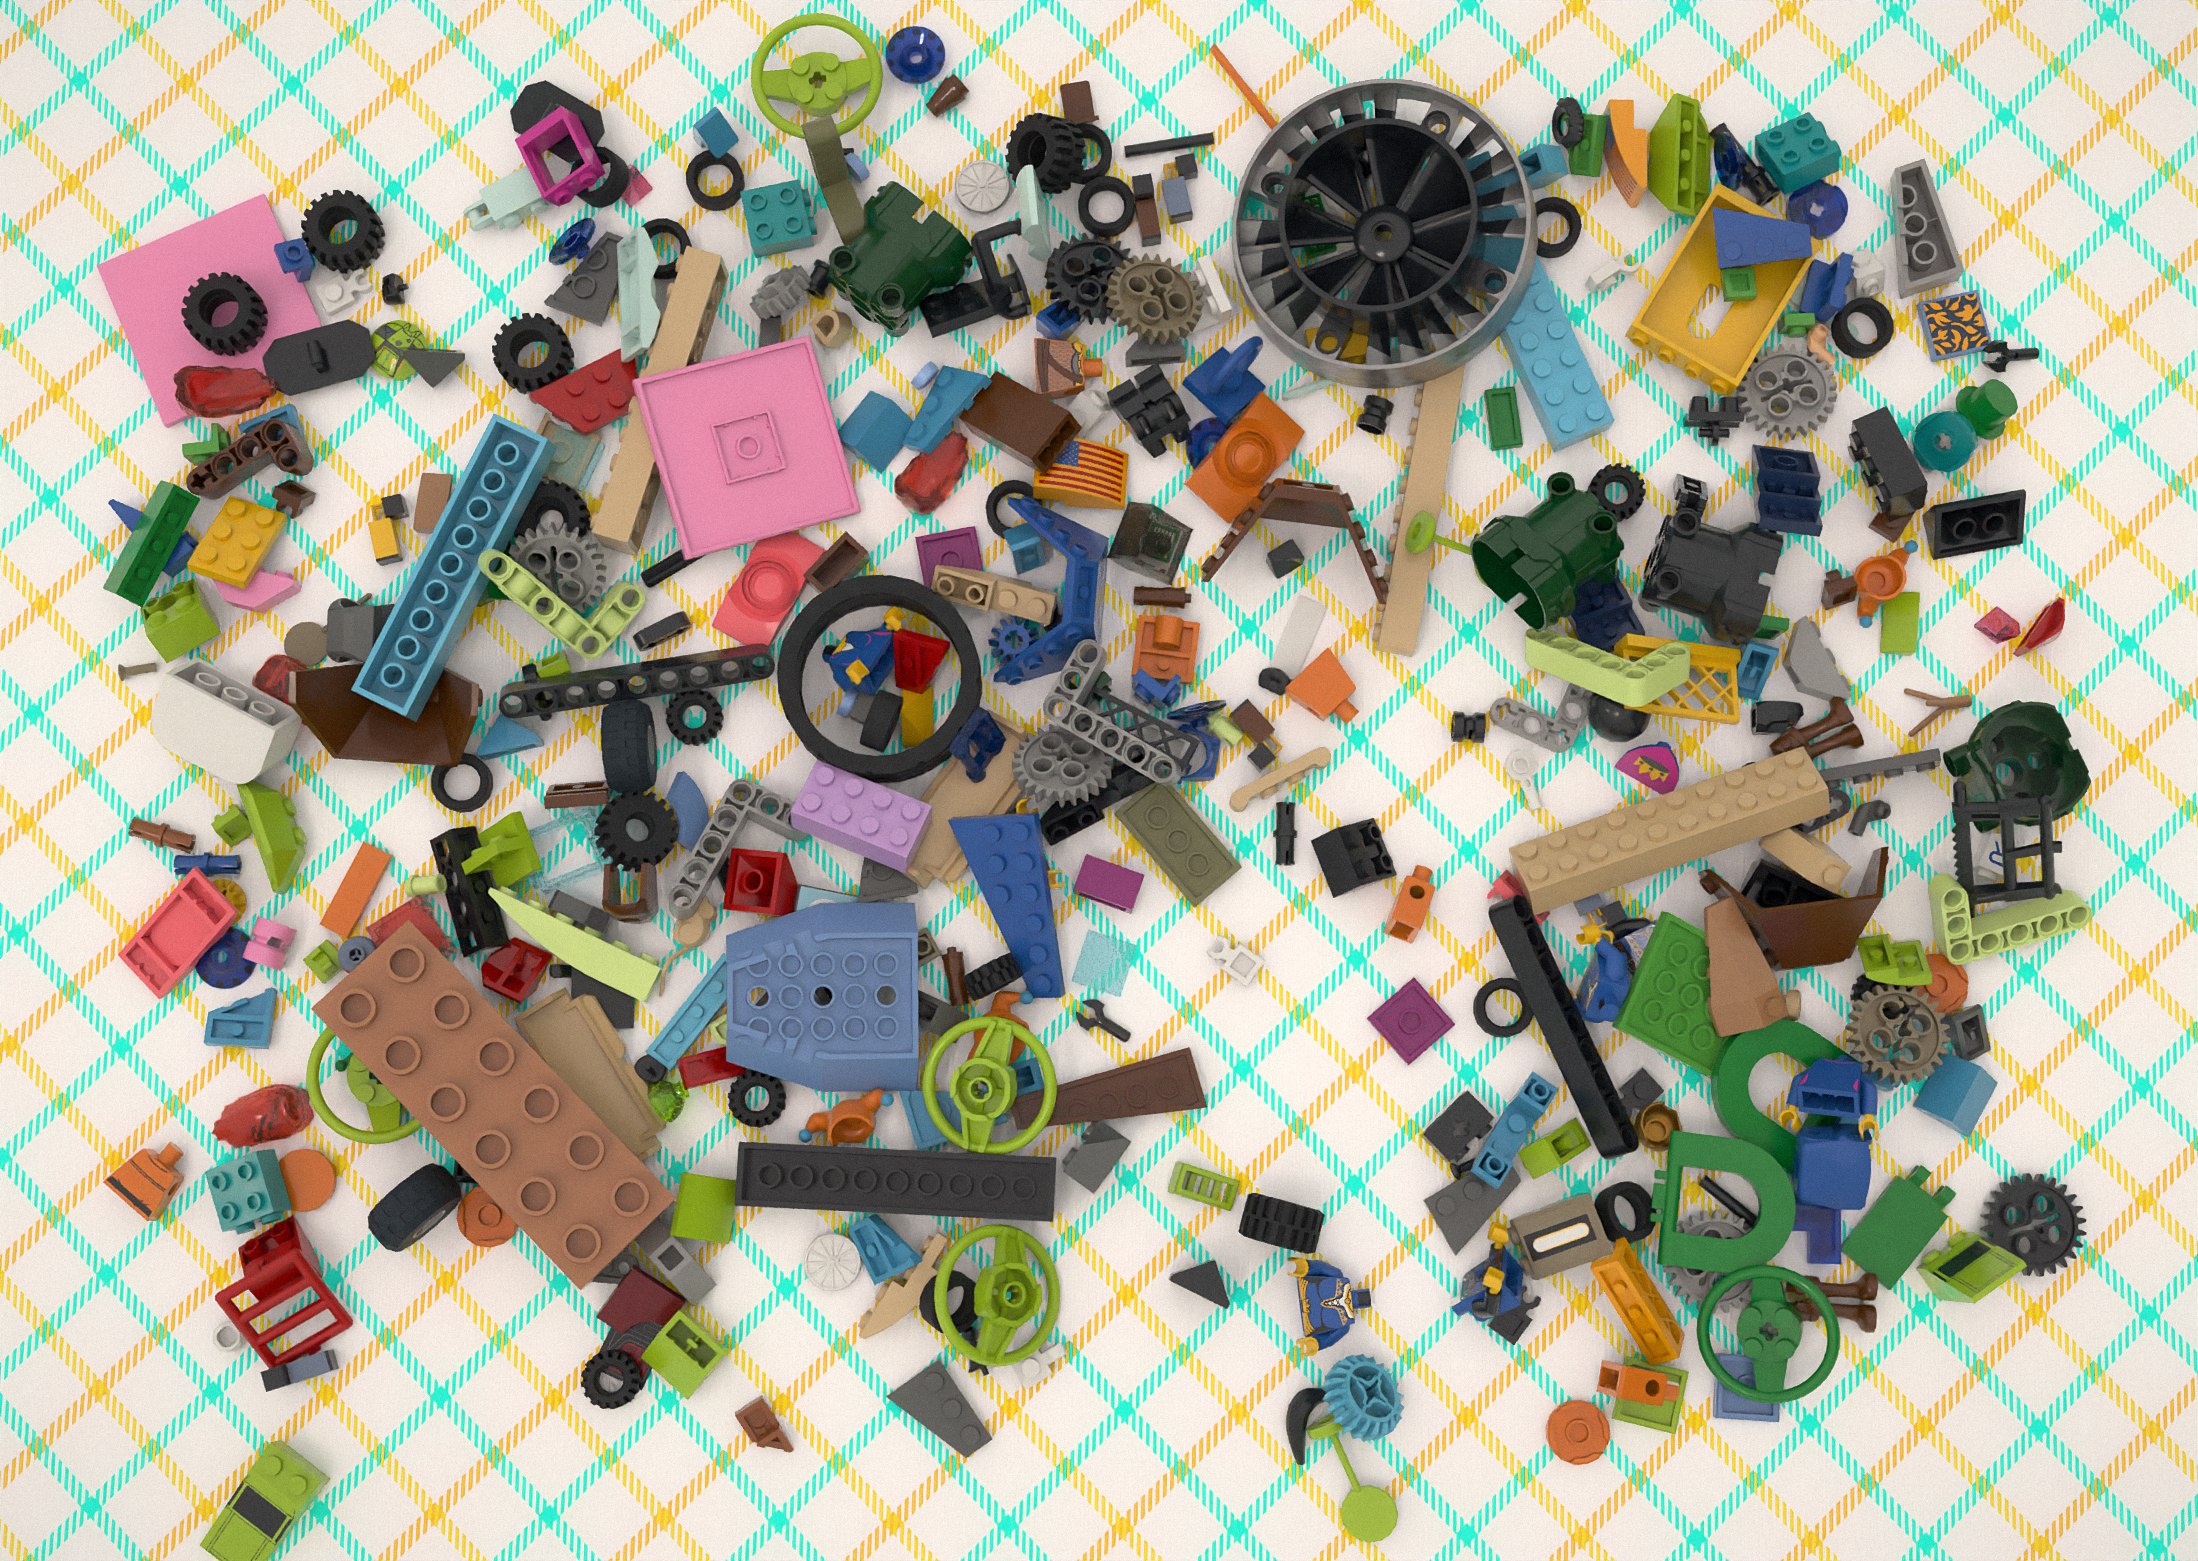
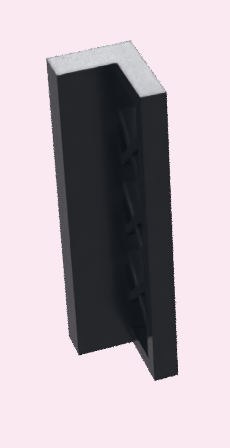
M1095 686L1092 687L1082 704L1083 707L1086 709L1089 707L1095 694L1103 697L1108 711L1097 715L1102 718L1110 716L1112 724L1116 726L1118 725L1114 714L1128 710L1133 715L1135 725L1123 730L1128 733L1137 730L1138 739L1179 763L1182 775L1188 776L1192 768L1189 762L1201 741ZM1111 702L1114 703V704H1116V705H1118V706H1120V707H1119V708H1116V709H1113V708H1112V705H1111ZM1138 716L1141 717V718H1143V719H1145V720H1147V721H1146V722H1143V723H1140V722H1139V719H1138ZM1091 717L1081 720V722L1088 726H1092ZM1155 724L1160 729L1162 739L1149 743L1145 741L1141 728ZM1165 730L1168 731V732H1170V733H1172V734H1174V735H1173V736H1170V737H1167V736H1166V733H1165ZM1112 732L1108 735L1117 741L1119 740L1117 732ZM1181 738L1189 742L1190 745L1183 758L1180 759L1172 755L1168 742ZM1164 744L1166 751L1160 749L1157 746ZM1141 747L1135 749L1136 751L1145 755L1144 748ZM1164 763V764H1163V765H1165V766H1167V767H1169V768L1172 769V766H1171L1170 763Z
M476 826L453 828L429 840L438 872L446 878L447 888L445 896L463 958L474 956L486 949L498 948L509 944L499 904L488 893L490 887L494 888L489 870L465 875L461 864L472 857L471 852L482 847ZM445 841L449 849L448 857L445 855L442 845ZM453 872L456 873V877L458 880L456 886L454 885L452 879ZM462 902H464L466 908L465 916L461 910ZM470 931L473 932L476 945L473 947L469 938Z

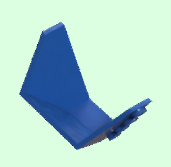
M1022 496L1021 499L1008 497V505L1067 558L1062 622L994 674L993 682H1002L1008 685H1017L1021 682L1062 671L1077 644L1083 640L1091 639L1101 645L1109 538L1039 505L1037 501L1026 496ZM1091 648L1085 653L1086 663L1093 662L1097 658L1096 648Z

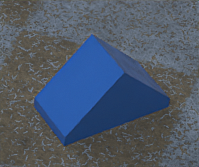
M1057 300L1038 312L1035 317L1036 330L1047 339L1066 341L1087 317L1084 316L1080 322H1077L1078 314L1076 313L1067 317L1068 308L1065 306L1057 309Z

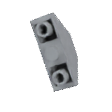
M1806 615L1793 626L1782 665L1797 692L1830 701L1833 697L1841 696L1846 701L1852 697L1849 692L1851 691L1850 684L1844 675L1838 673L1834 665L1836 660L1829 648L1823 646L1818 626L1814 621H1809Z
M658 1218L634 1240L692 1306L717 1285L675 1236L670 1235V1231Z

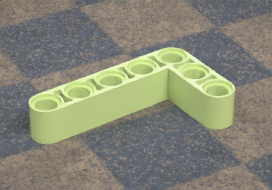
M1533 628L1525 632L1526 664L1626 706H1644L1690 678V647L1684 643L1673 642L1665 644L1633 663L1548 628L1542 632H1536Z
M1940 873L1934 876L1928 884L1934 941L1938 949L1955 965L1969 963L2086 926L2093 916L2092 908L2075 891L2063 890L2062 894H2056L2051 900L2044 897L1971 918L1967 892L1950 874Z

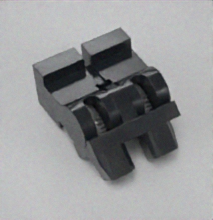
M1155 363L1134 376L1136 387L1131 379H1128L1107 392L1112 410L1121 422L1126 425L1136 443L1145 448L1153 458H1157L1166 452L1167 448L1161 438L1169 433L1177 444L1184 442L1188 437L1192 436L1188 425L1191 419L1181 399L1165 378L1159 364Z

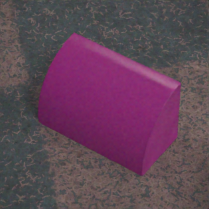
M1086 854L1073 888V894L1132 914L1145 875Z

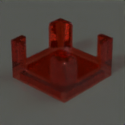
M420 894L365 928L378 948L409 919L445 958L459 951L453 939L445 934L432 913L435 910L428 898Z

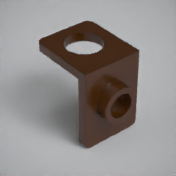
M1085 80L1060 85L1065 119L1075 124L1100 120L1099 115H1094L1089 81Z

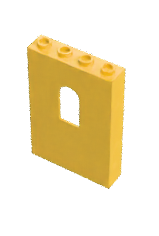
M1717 182L1626 332L1625 337L1630 339L1631 343L1636 347L1645 348L1656 354L1657 358L1662 362L1673 364L1680 368L1689 378L1698 379L1709 385L1710 389L1715 393L1731 397L1823 243L1811 236L1812 257L1736 267H1753L1757 291L1756 298L1751 301H1734L1712 337L1708 339L1694 337L1687 328L1689 316L1709 283L1722 290L1720 273L1723 269L1719 270L1712 207L1782 220Z

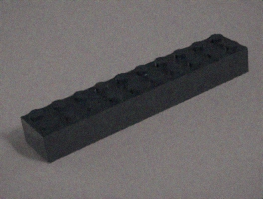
M739 1142L735 1206L1054 1222L1057 1158Z

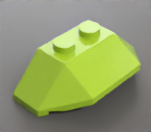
M1676 93L1673 94L1651 130L1648 189L1669 211L1692 218L1696 216L1698 210L1709 197L1711 138L1706 121L1700 112L1702 108L1699 100Z
M254 780L243 784H236L272 891L283 895L288 892L306 855L304 844H307V838L302 827H297L294 818L297 815L296 806L291 797L287 798L286 795Z

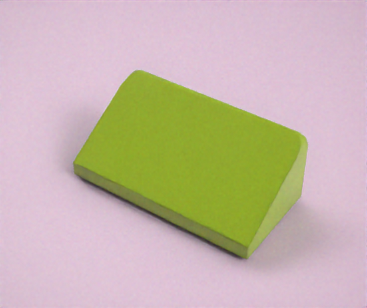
M1900 592L1893 600L1883 603L1880 653L1911 656L1916 652L1920 592Z

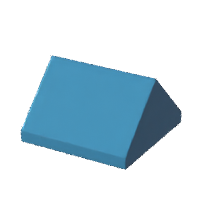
M870 390L840 427L838 433L841 444L882 474L904 445L902 443L914 421L893 400Z
M1951 1054L1939 1056L1943 1062L1942 1065L1938 1067L1933 1066L1934 1073L1928 1076L1913 1107L1969 1138L1998 1082L1979 1065Z

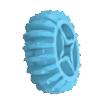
M1364 1354L1351 1355L1339 1360L1324 1377L1326 1382L1322 1386V1389L1326 1392L1322 1400L1329 1403V1408L1326 1412L1333 1413L1335 1417L1333 1423H1340L1342 1425V1433L1350 1431L1352 1439L1361 1438L1363 1442L1379 1440L1394 1431V1428L1397 1427L1396 1425L1402 1419L1401 1412L1405 1408L1400 1403L1404 1395L1397 1392L1399 1383H1394L1391 1378L1393 1372L1387 1373L1384 1370V1363L1376 1365L1374 1356L1366 1358Z

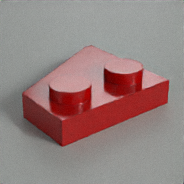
M900 628L893 633L896 687L923 694L929 689L951 646L950 641Z

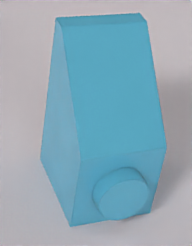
M1538 144L1518 156L1529 178L1532 191L1546 187L1569 174L1560 146ZM1515 167L1500 174L1505 187L1520 182Z

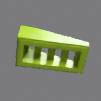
M1176 1162L1167 1192L1231 1211L1240 1181L1190 1164ZM1186 1172H1189L1185 1189H1181ZM1197 1176H1202L1198 1191L1194 1193L1193 1189ZM1212 1179L1214 1183L1210 1197H1206L1209 1181ZM1222 1183H1225L1227 1186L1221 1202L1217 1198Z

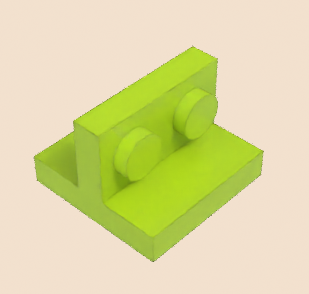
M521 811L508 814L478 834L482 847L471 852L472 857L461 863L465 875L491 870L498 891L501 885L511 889L542 869Z

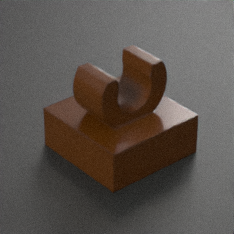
M289 479L275 486L271 497L278 500L276 504L277 511L280 512L286 509L287 505L291 507L292 513L290 518L294 519L302 514L303 508L313 504L316 493Z
M1838 569L1825 573L1828 580L1824 581L1821 597L1825 610L1855 601L1858 584L1853 575L1842 579Z

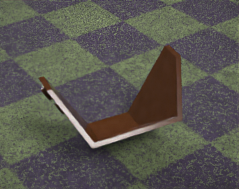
M1276 478L1272 483L1267 482L1258 495L1235 518L1215 553L1211 554L1200 568L1203 571L1201 582H1209L1259 518L1344 528L1349 530L1379 604L1386 605L1385 595L1389 593L1384 577L1378 576L1375 567L1378 566L1372 548L1369 549L1363 526L1353 512L1354 505L1349 493H1343L1339 485L1285 478Z
M365 663L289 671L288 703L334 759L458 767L478 718V707H481L483 703L482 689L479 688V684L444 667L417 722L351 690Z
M1889 846L1873 851L1856 897L1759 909L1711 869L1702 870L1697 874L1701 877L1699 880L1700 885L1709 895L1714 894L1718 900L1733 896L1769 967L1773 968L1775 972L1832 965L1851 958L1856 947V941L1883 898L1886 866L1889 860Z

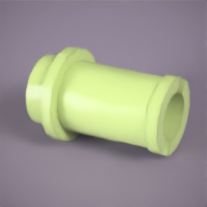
M1215 712L1205 722L1204 726L1208 728V733L1212 731L1232 749L1244 733L1223 717V712L1221 714Z
M441 873L424 877L412 875L404 883L406 895L416 900L422 898L423 895L442 894L447 888L446 878Z

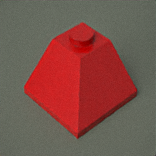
M732 848L723 909L771 917H781L792 913L798 883L787 853Z

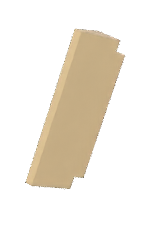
M989 709L986 710L919 801L932 805V822L907 873L901 872L925 890L934 878L947 885L948 882L954 883L961 877L969 864L948 820L952 817L999 815L1009 812L1025 790L1018 789V782L1014 781L1012 768L1014 750H1019L1020 741L1028 742V733L1024 728Z
M566 987L514 1017L523 1035L536 1053L640 1161L662 1149L656 1133L667 1127L668 1115L648 1082L637 1075L634 1069L635 1064H628L624 1057L626 1046L595 996L586 995L585 993L573 1000Z

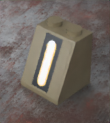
M1577 1193L1509 1220L1511 1227L1507 1228L1509 1237L1514 1246L1519 1245L1523 1257L1519 1258L1521 1267L1524 1269L1523 1272L1526 1276L1531 1275L1532 1280H1539L1613 1253L1589 1193Z

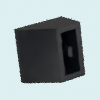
M1374 818L1335 828L1310 840L1333 898L1353 893L1397 875L1393 866V860L1382 839L1381 830Z

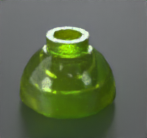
M660 1081L648 1085L647 1089L649 1101L661 1119L670 1123L680 1116L684 1109L685 1099L690 1097L688 1090H684L681 1081L677 1083Z

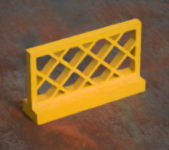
M1628 633L1614 645V655L1628 661H1637L1665 644L1673 642L1687 644L1690 647V668L1694 669L1703 678L1696 685L1690 679L1683 684L1689 692L1683 697L1675 689L1668 691L1667 694L1676 702L1672 707L1665 706L1656 698L1651 701L1652 704L1640 707L1624 705V709L1737 725L1740 722L1736 665L1741 661V649ZM1714 672L1727 673V686L1724 689L1711 676ZM1705 681L1718 694L1711 701L1698 688ZM1693 694L1704 708L1701 711L1693 710L1685 699ZM1721 698L1729 706V715L1722 714L1713 703Z

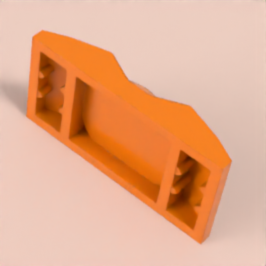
M1259 391L1183 484L1227 524H1230L1247 504L1257 496L1271 474L1289 457L1305 431L1265 393Z

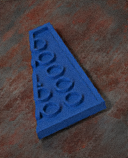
M1039 812L952 817L948 822L1010 953L1012 952L1023 973L1022 978L1028 991L1032 993L1033 999L1061 998L1065 995V987Z

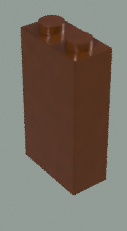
M995 371L990 377L992 380L990 385L986 389L982 387L973 398L974 404L968 411L964 410L959 418L972 434L1045 475L1082 427L1070 411L1002 373Z

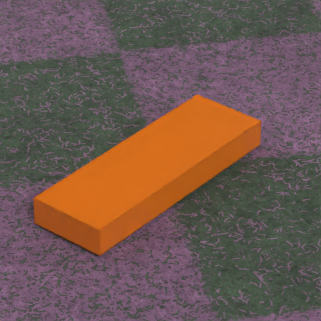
M363 841L319 925L349 939L393 856Z

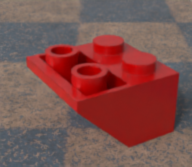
M294 1215L282 1222L276 1223L269 1230L248 1240L238 1248L244 1277L247 1276V1270L259 1264L262 1267L286 1252L297 1248L303 1253L319 1276L323 1278L319 1259ZM291 1264L248 1290L260 1301L303 1275L294 1264Z

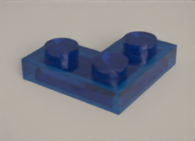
M1795 1201L1796 1213L1792 1231H1807V1263L1842 1265L1841 1209L1806 1205Z

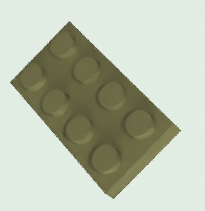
M1162 773L1159 775L1161 779L1165 778ZM1155 782L1139 791L1114 813L1117 819L1194 908L1242 868L1173 786H1163Z

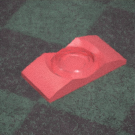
M794 532L759 540L753 547L739 577L728 590L711 626L744 645L764 644L770 648L807 585L803 574L826 550Z
M194 867L122 949L118 956L158 999H162L194 970L204 953L225 935L238 915L239 910L198 867Z

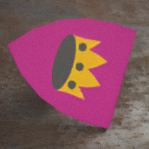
M1659 741L1657 744L1638 746L1628 750L1614 766L1616 769L1661 795L1674 791L1679 781L1678 762L1671 750V746L1667 742Z

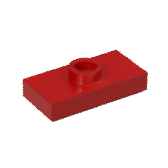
M726 1046L676 1060L684 1090L735 1078L740 1074L746 1073L745 1067L726 1061Z

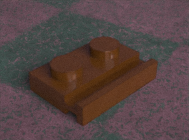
M606 780L554 784L549 786L546 796L543 797L545 809L608 804L613 790L609 788Z

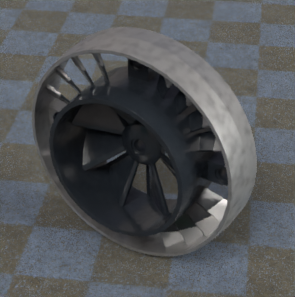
M1387 78L1353 82L1330 89L1298 106L1284 117L1258 146L1245 169L1234 202L1232 216L1234 269L1245 302L1257 324L1269 340L1285 356L1317 376L1353 387L1387 389L1417 385L1448 374L1471 361L1502 333L1514 317L1529 287L1536 263L1538 222L1535 200L1529 178L1513 147L1498 127L1471 103L1445 89L1418 81ZM1397 99L1416 100L1431 104L1421 125L1395 119ZM1374 100L1375 118L1365 119L1363 102ZM1337 109L1340 110L1345 124L1339 128H1336L1330 112ZM1465 117L1476 124V126L1458 147L1454 149L1450 142L1462 118ZM1436 124L1446 126L1441 133L1431 131V128ZM1306 125L1318 140L1313 145L1300 132ZM1494 139L1503 150L1470 172L1464 162ZM1279 149L1297 162L1289 175L1266 166ZM1367 151L1378 206L1373 205L1357 157L1359 153ZM1428 157H1430V159H1429V161L1427 162V164H1426L1424 170L1422 171V173H1421L1419 179L1417 180V182H1416L1414 188L1412 189V191H1411L1410 195L1408 196L1406 202L1404 203L1403 207L1401 208V206H1402V204H1403L1405 198L1407 197V195H1408V193H1409V191H1410V189H1411V187H1412L1414 181L1416 180V178H1417V176H1418V174H1419V172H1420V170H1421L1423 164L1425 163L1426 159H1427ZM1515 167L1520 182L1479 196L1477 184ZM1277 184L1283 186L1280 193H1269L1272 186ZM1311 186L1357 218L1356 224L1305 203V195ZM1249 197L1279 209L1278 221L1243 218ZM1526 203V217L1484 222L1483 210ZM1382 232H1390L1392 234L1391 238L1386 242L1376 240L1377 236ZM1486 236L1524 239L1520 261L1514 274L1483 261ZM1354 242L1355 249L1301 269L1296 263L1292 248ZM1280 243L1281 246L1240 254V247ZM1413 252H1415V253H1417V254H1419V255H1421V256H1424V257H1426V258H1428V259H1430V260H1432V261H1434V262H1436V263H1439V264H1441V265H1443V266L1449 268L1450 270L1448 271V270H1446V269H1444V268H1442V267H1440V266H1438V265H1436V264H1434V263H1432V262H1430V261H1428V260H1426V259H1424V258H1422V257H1420V256L1414 254ZM1364 263L1370 266L1351 303L1335 298ZM1285 268L1289 270L1251 289L1249 288L1248 282ZM1394 268L1405 298L1404 301L1396 303L1390 269ZM1491 280L1502 282V286L1497 290L1492 291L1486 288L1487 283ZM1297 291L1300 293V295L1270 319L1265 314ZM1470 293L1495 304V307L1485 316L1464 298ZM1315 312L1323 321L1308 349L1294 341L1291 337L1308 317ZM1450 312L1454 314L1468 331L1459 340L1444 320V317ZM1425 328L1437 351L1428 356L1425 354L1418 334L1419 331ZM1353 333L1368 336L1365 365L1340 361V357ZM1327 337H1333L1338 340L1336 348L1331 351L1321 348L1322 341ZM1398 337L1401 363L1391 364L1390 338Z

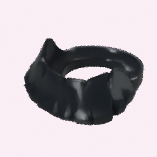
M1560 98L1556 103L1558 106L1555 108L1552 117V133L1558 144H1562L1565 148H1570L1578 145L1583 138V111L1575 98ZM1564 113L1568 115L1569 120L1568 132L1565 136L1561 131V119Z

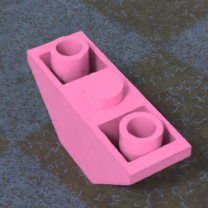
M259 567L246 590L212 579L224 601L233 607L262 614L298 594L302 588V585L293 579L294 575L277 570L275 575L265 573L263 567Z

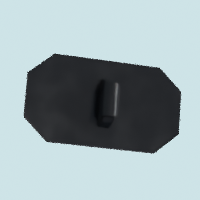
M547 80L525 86L510 110L515 132L522 135L560 106H563L578 116L595 149L605 133L602 115L599 110ZM571 134L547 150L568 163L583 159Z
M347 319L275 339L262 357L269 387L288 396H293L363 377L376 359V354L369 329Z

